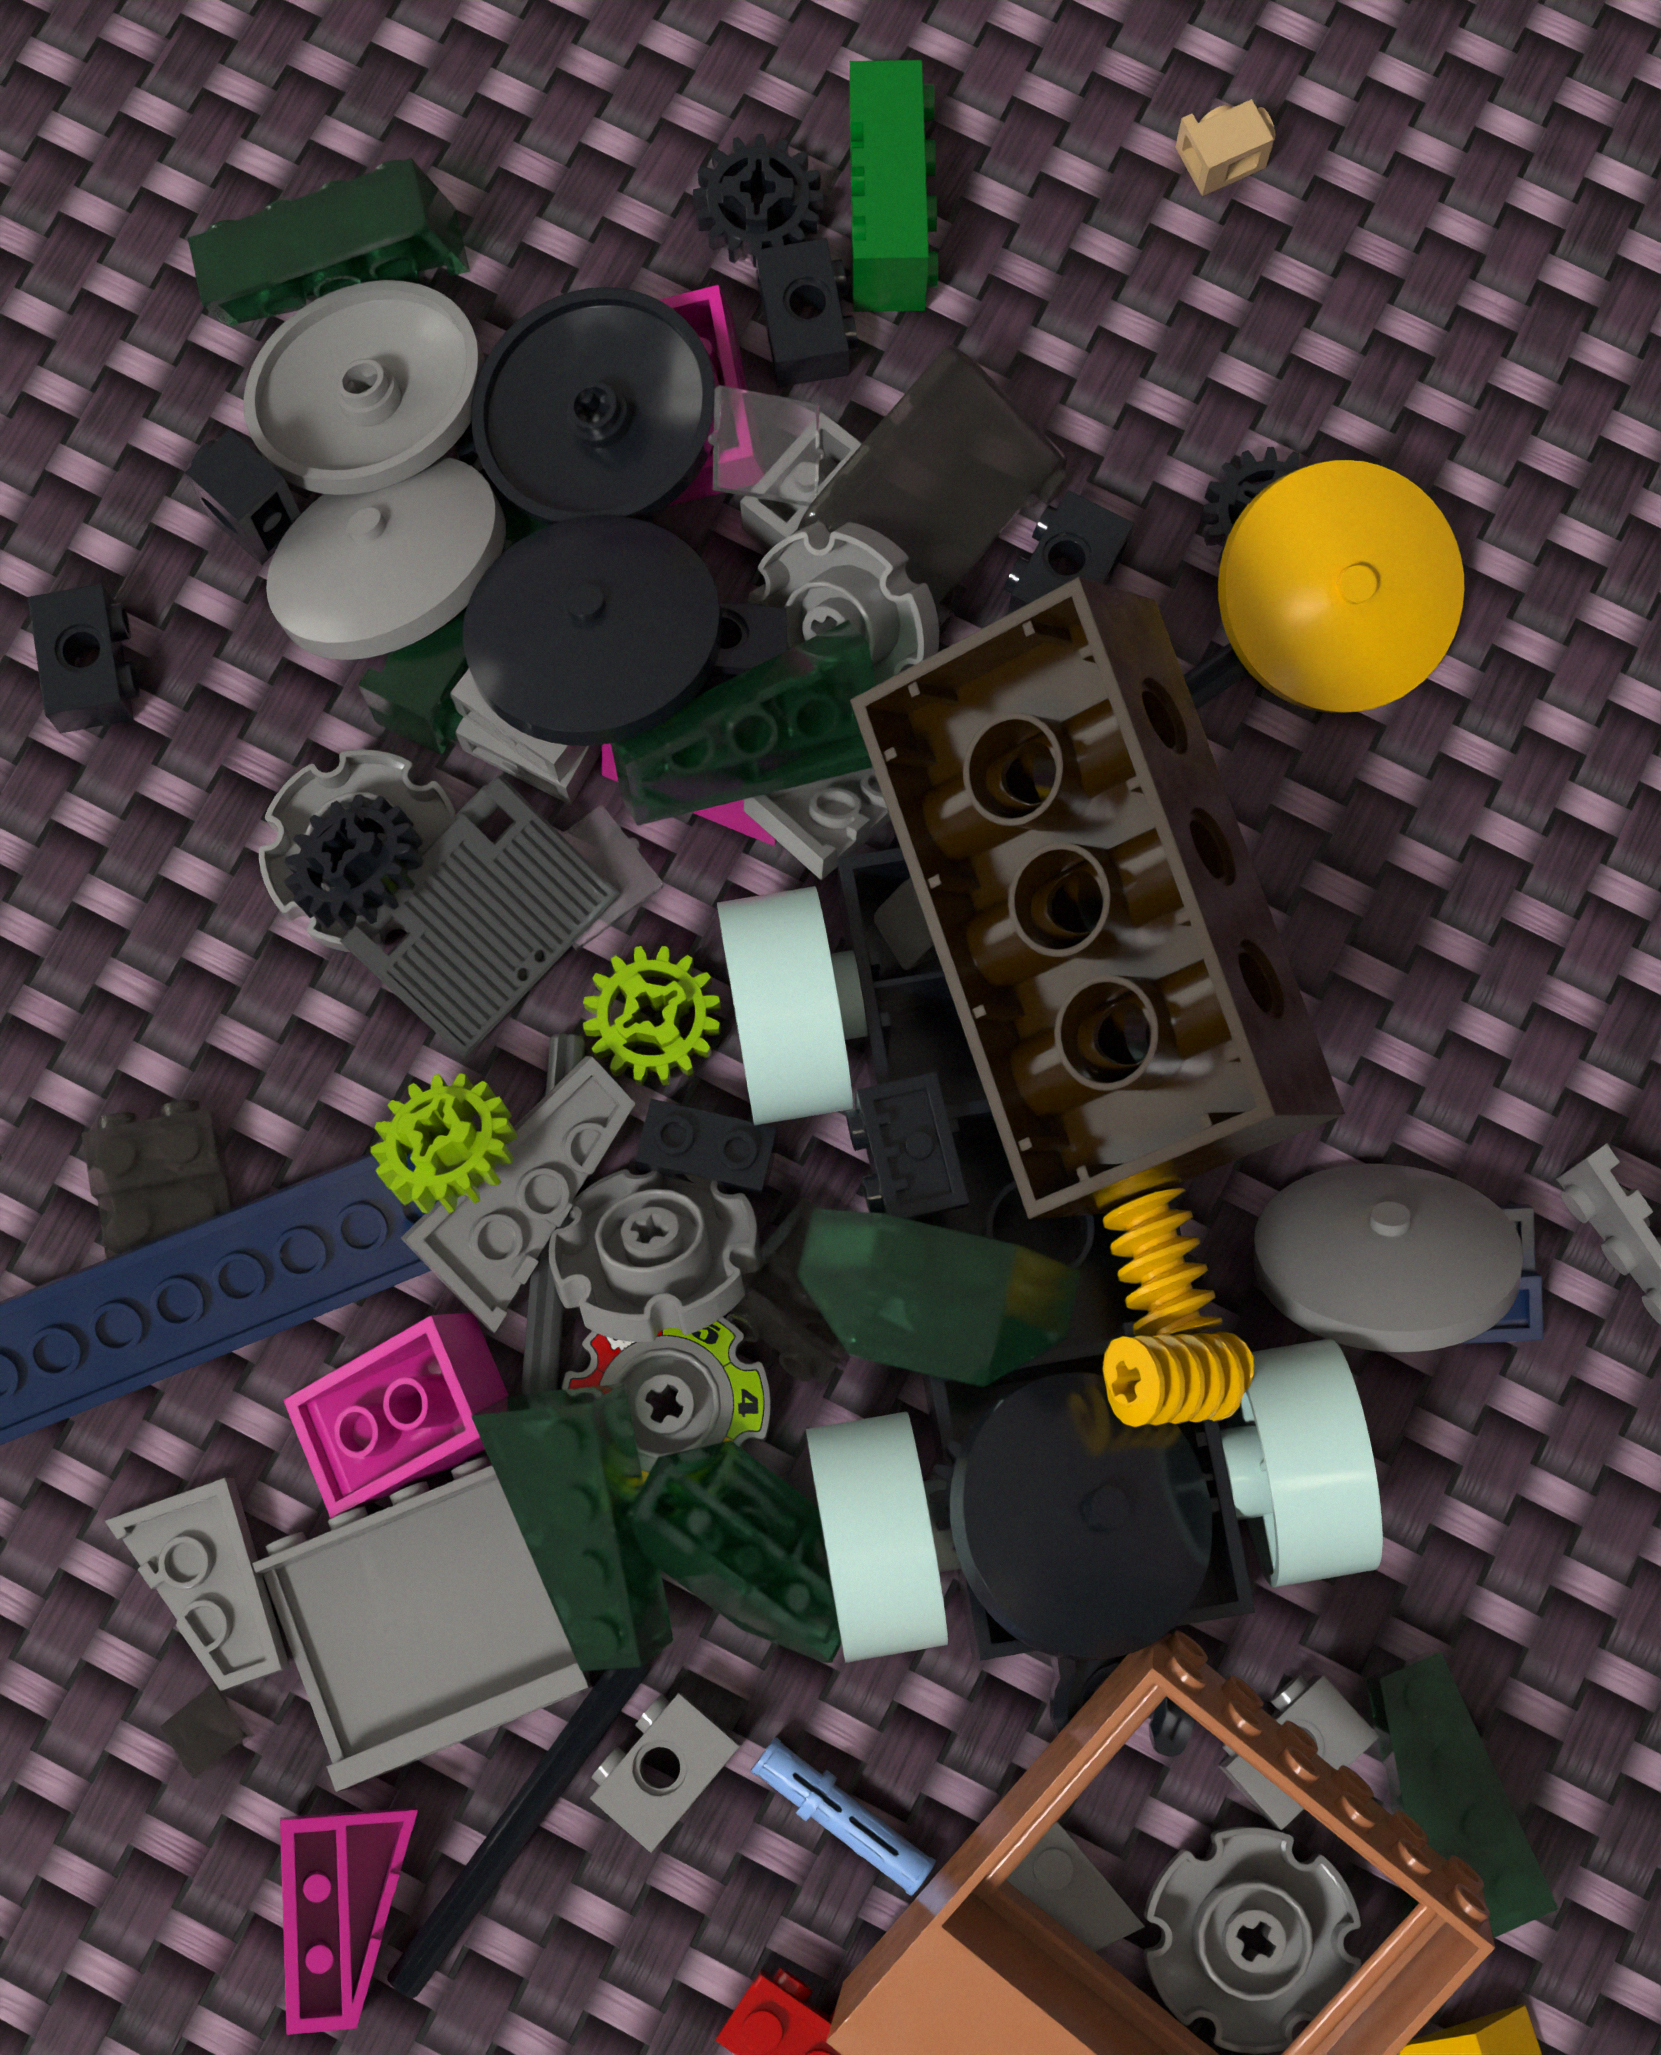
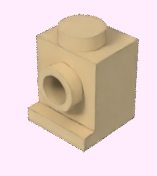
M1251 99L1233 108L1231 105L1219 106L1207 113L1199 123L1196 121L1193 113L1181 118L1175 148L1201 196H1205L1265 169L1273 141L1275 140V129L1268 112L1263 107L1257 108Z

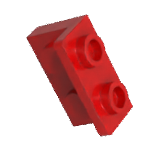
M779 1967L774 1976L763 1968L760 1969L715 2039L716 2042L735 2055H841L826 2042L835 2009L831 2015H828L808 2001L813 1989L782 1967Z

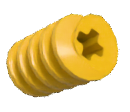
M1183 1188L1158 1191L1126 1201L1103 1218L1104 1228L1126 1231L1125 1234L1111 1243L1110 1249L1111 1253L1115 1256L1134 1258L1118 1270L1119 1281L1124 1283L1141 1284V1287L1125 1299L1127 1308L1149 1312L1133 1324L1134 1334L1138 1336L1147 1335L1153 1337L1159 1334L1172 1336L1179 1333L1192 1334L1223 1323L1221 1317L1200 1316L1199 1309L1216 1296L1213 1290L1193 1289L1191 1282L1207 1272L1208 1268L1203 1263L1185 1262L1183 1257L1200 1244L1199 1237L1178 1236L1176 1232L1179 1226L1193 1217L1191 1210L1170 1209L1168 1202L1184 1192L1185 1189Z
M1223 1331L1212 1334L1199 1332L1193 1335L1179 1333L1173 1336L1159 1334L1153 1337L1139 1335L1133 1338L1122 1336L1111 1340L1104 1354L1102 1370L1108 1401L1114 1414L1124 1424L1133 1427H1141L1147 1424L1156 1426L1168 1422L1173 1424H1181L1187 1421L1196 1423L1208 1419L1220 1421L1231 1417L1240 1406L1243 1394L1250 1387L1254 1376V1356L1242 1339L1233 1333Z

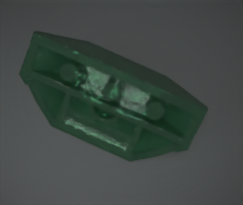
M813 1209L797 1277L849 1356L985 1388L1066 1339L1081 1271L1019 1245L882 1213Z
M731 1440L658 1457L627 1513L643 1557L741 1630L821 1662L832 1663L842 1642L819 1508Z

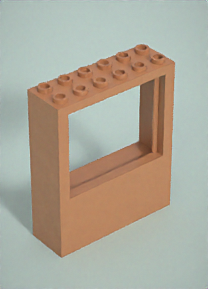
M1176 1630L1172 1635L1167 1633L1150 1646L1130 1653L1124 1658L843 1981L826 2042L841 2055H1219L1006 1880L1166 1696L1419 1902L1281 2055H1397L1495 1949L1489 1920L1490 1911L1486 1906L1482 1889L1484 1882L1459 1857L1452 1855L1446 1860L1427 1844L1429 1838L1425 1831L1407 1814L1396 1810L1391 1815L1371 1799L1374 1796L1372 1789L1356 1772L1344 1765H1341L1336 1770L1316 1754L1318 1751L1317 1744L1302 1728L1289 1720H1286L1281 1725L1262 1710L1263 1701L1247 1683L1233 1675L1227 1680L1206 1664L1208 1657L1204 1650L1189 1636Z

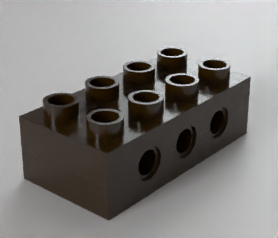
M1077 577L850 700L1028 1219L1107 1214L1126 1201L1165 1190L1345 1115L1154 599ZM1102 897H1103V908H1102V913H1101V912H1100V904H1101V899H1102ZM1147 1024H1149L1151 1032L1149 1049L1146 1043Z

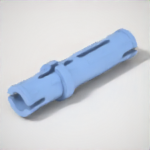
M775 1737L750 1772L758 1775L798 1807L795 1814L804 1821L812 1817L852 1848L854 1852L865 1858L904 1888L907 1894L913 1895L931 1872L936 1860L925 1855L889 1827L882 1819L875 1816L836 1786L834 1783L837 1777L827 1769L823 1774L819 1773Z

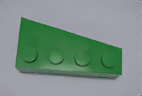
M922 60L850 61L853 312L925 311L927 288H938V251L928 250V232H937V196L927 195L926 177L935 176L936 145L935 139H925L924 121H934V84H923Z

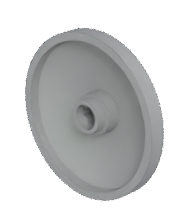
M395 280L371 281L341 288L301 308L288 318L262 347L251 367L244 390L243 406L247 429L266 462L279 472L285 480L298 487L332 495H354L387 488L418 474L441 458L458 441L471 423L474 390L485 363L481 344L463 311L451 299L432 288L417 283Z
M444 456L418 474L384 489L354 495L323 494L295 520L285 533L273 555L268 570L266 586L270 609L288 637L296 645L307 652L324 658L338 660L370 658L411 645L444 626L468 605L477 583L486 570L501 556L506 535V521L503 509L482 474L467 463Z
M1358 1164L1316 1172L1291 1183L1276 1194L1264 1207L1255 1227L1253 1265L1257 1281L1266 1297L1282 1314L1304 1329L1320 1337L1331 1338L1337 1343L1360 1349L1382 1352H1420L1453 1346L1475 1338L1497 1324L1508 1313L1519 1292L1523 1267V1248L1518 1232L1508 1216L1489 1198L1470 1186L1448 1176L1415 1167L1392 1164Z

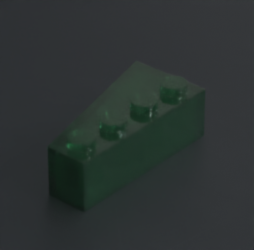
M412 158L404 161L391 160L378 165L371 173L348 181L335 180L322 185L315 193L292 201L279 200L272 202L259 213L239 220L216 222L207 231L188 238L201 303L227 326L298 311L306 306L305 297L315 295L320 298L333 291L359 283L395 280L418 284L420 283L418 272L447 266L449 276L470 272L455 206Z
M625 1383L506 1396L471 1415L580 1670L589 1671L643 1666L671 1644L674 1638Z

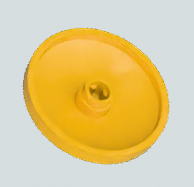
M1333 460L1307 466L1280 477L1264 488L1246 506L1235 522L1222 553L1218 577V601L1225 632L1233 650L1248 672L1262 686L1281 699L1305 709L1328 713L1359 712L1389 704L1403 697L1428 678L1439 665L1455 637L1460 622L1464 601V571L1459 547L1449 523L1434 501L1421 488L1406 477L1380 465L1364 461Z

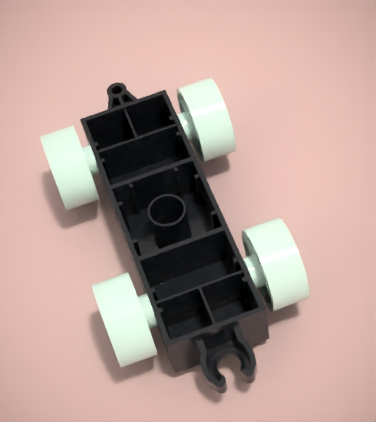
M901 848L837 858V898L847 949L845 952L830 954L823 913L815 886L717 902L754 1126L853 1109L852 1088L845 1044L847 1039L862 1037L871 1086L937 1072L969 1205L965 1208L902 1222L896 1230L938 1465L952 1467L955 1460L946 1449L947 1444L954 1440L963 1445L969 1434V1426L975 1424L979 1417L999 1398L1019 1386L1055 1374L1082 1372L1104 1376L1102 1370L1104 1354L1111 1340L1122 1336L1131 1338L1138 1336L1134 1334L1133 1324L1149 1312L1133 1310L1126 1306V1297L1141 1287V1284L1119 1281L1118 1270L1134 1258L1115 1256L1111 1253V1243L1125 1234L1126 1231L1104 1228L1103 1218L1107 1214L1028 1219ZM1102 897V899H1101V904H1100V912H1101V913H1102V908H1103V897ZM1172 1199L1168 1202L1170 1209H1176L1175 1200ZM1179 1226L1176 1229V1232L1178 1236H1182ZM1333 1339L1251 1352L1254 1356V1376L1250 1387L1243 1394L1239 1408L1231 1417L1227 1418V1429L1220 1430L1218 1421L1209 1419L1196 1423L1187 1421L1176 1424L1192 1447L1204 1474L1210 1497L1213 1529L1209 1564L1202 1586L1189 1610L1176 1626L1255 1613L1238 1520H1246L1259 1566L1266 1581L1273 1588L1378 1569L1382 1557L1383 1531L1374 1457L1364 1412L1351 1370L1341 1348ZM908 1412L806 1429L845 1663L948 1645L947 1624L939 1573L957 1570L973 1661L1037 1651L1009 1634L987 1612L971 1589L959 1559L952 1551L954 1545L952 1529L937 1531L935 1524L948 1513L946 1506L929 1503V1494L945 1490L946 1482L940 1479L923 1481ZM1175 1627L1168 1633L1172 1635L1176 1631ZM1128 1654L1094 1661H1073L1050 1655L1055 1678L1050 1689V1719L1056 1735L1064 1729L1094 1694L1096 1687L1105 1678L1110 1676ZM1167 1696L1153 1711V1716L1149 1723V1737L1157 1753L1168 1757H1175L1185 1750L1196 1720Z

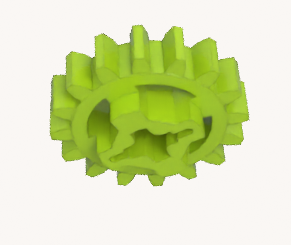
M642 946L635 947L634 963L626 965L616 955L611 958L615 972L611 978L595 973L592 979L594 985L601 992L600 997H584L583 1005L585 1010L596 1014L597 1017L584 1022L583 1028L586 1036H602L592 1047V1051L597 1059L607 1057L610 1054L614 1056L610 1065L613 1075L618 1077L627 1067L633 1068L636 1085L643 1086L648 1072H657L659 1080L664 1086L670 1084V1069L678 1066L688 1077L694 1073L690 1060L694 1053L704 1058L711 1056V1047L703 1037L704 1035H720L721 1025L717 1020L707 1017V1014L721 1009L719 996H703V993L712 984L711 977L708 972L695 977L691 976L694 966L692 957L686 955L677 965L672 964L669 948L662 946L656 960H647L645 951ZM662 977L672 982L666 986L646 983L643 978ZM622 992L626 1000L624 1012L614 1020L615 1024L610 1026L612 1005L617 995ZM647 1005H650L656 1012L662 1010L664 1022L654 1027L649 1020L643 1021L640 1010ZM694 1005L695 1018L693 1027L687 1038L683 1040L678 1030L680 1019L689 1013V1008ZM639 1045L658 1048L662 1054L641 1055L631 1050Z
M459 1073L452 1086H448L440 1074L433 1075L431 1089L424 1092L415 1083L409 1085L408 1090L411 1099L405 1105L394 1100L388 1103V1107L395 1115L392 1122H376L374 1127L384 1140V1142L377 1143L371 1147V1154L380 1164L375 1171L402 1204L407 1205L414 1201L422 1213H429L434 1207L436 1200L441 1202L448 1213L455 1212L458 1197L465 1194L469 1200L476 1204L481 1201L478 1186L483 1182L498 1186L502 1182L494 1171L496 1165L513 1163L514 1157L505 1145L517 1139V1132L509 1122V1119L512 1117L510 1111L500 1096H495L486 1082L481 1081L473 1086L466 1074ZM474 1114L481 1119L482 1132L476 1131L477 1126L472 1120ZM407 1154L411 1155L410 1160L416 1166L414 1172L408 1169Z

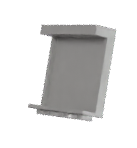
M488 1456L467 1462L451 1470L454 1481L430 1490L427 1481L401 1489L389 1496L393 1505L369 1516L365 1507L340 1514L328 1521L331 1529L330 1532L308 1541L305 1538L304 1532L286 1536L266 1546L269 1557L252 1563L255 1573L264 1575L332 1761V1764L326 1767L336 1792L348 1790L593 1688L510 1469L502 1461L491 1465Z

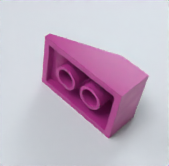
M472 1312L431 1315L283 1400L331 1519L350 1510L365 1507L401 1489L417 1484L471 1460L523 1431L479 1323Z

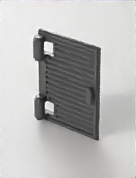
M500 774L487 786L484 785L453 817L455 820L420 855L424 860L423 866L414 870H408L407 875L416 885L413 890L398 889L394 896L399 906L395 910L388 908L385 904L377 908V922L370 924L363 915H360L356 919L352 930H349L339 941L463 1059L470 1054L620 894ZM497 808H501L514 822L492 843L478 828ZM394 918L408 933L386 954L372 940Z

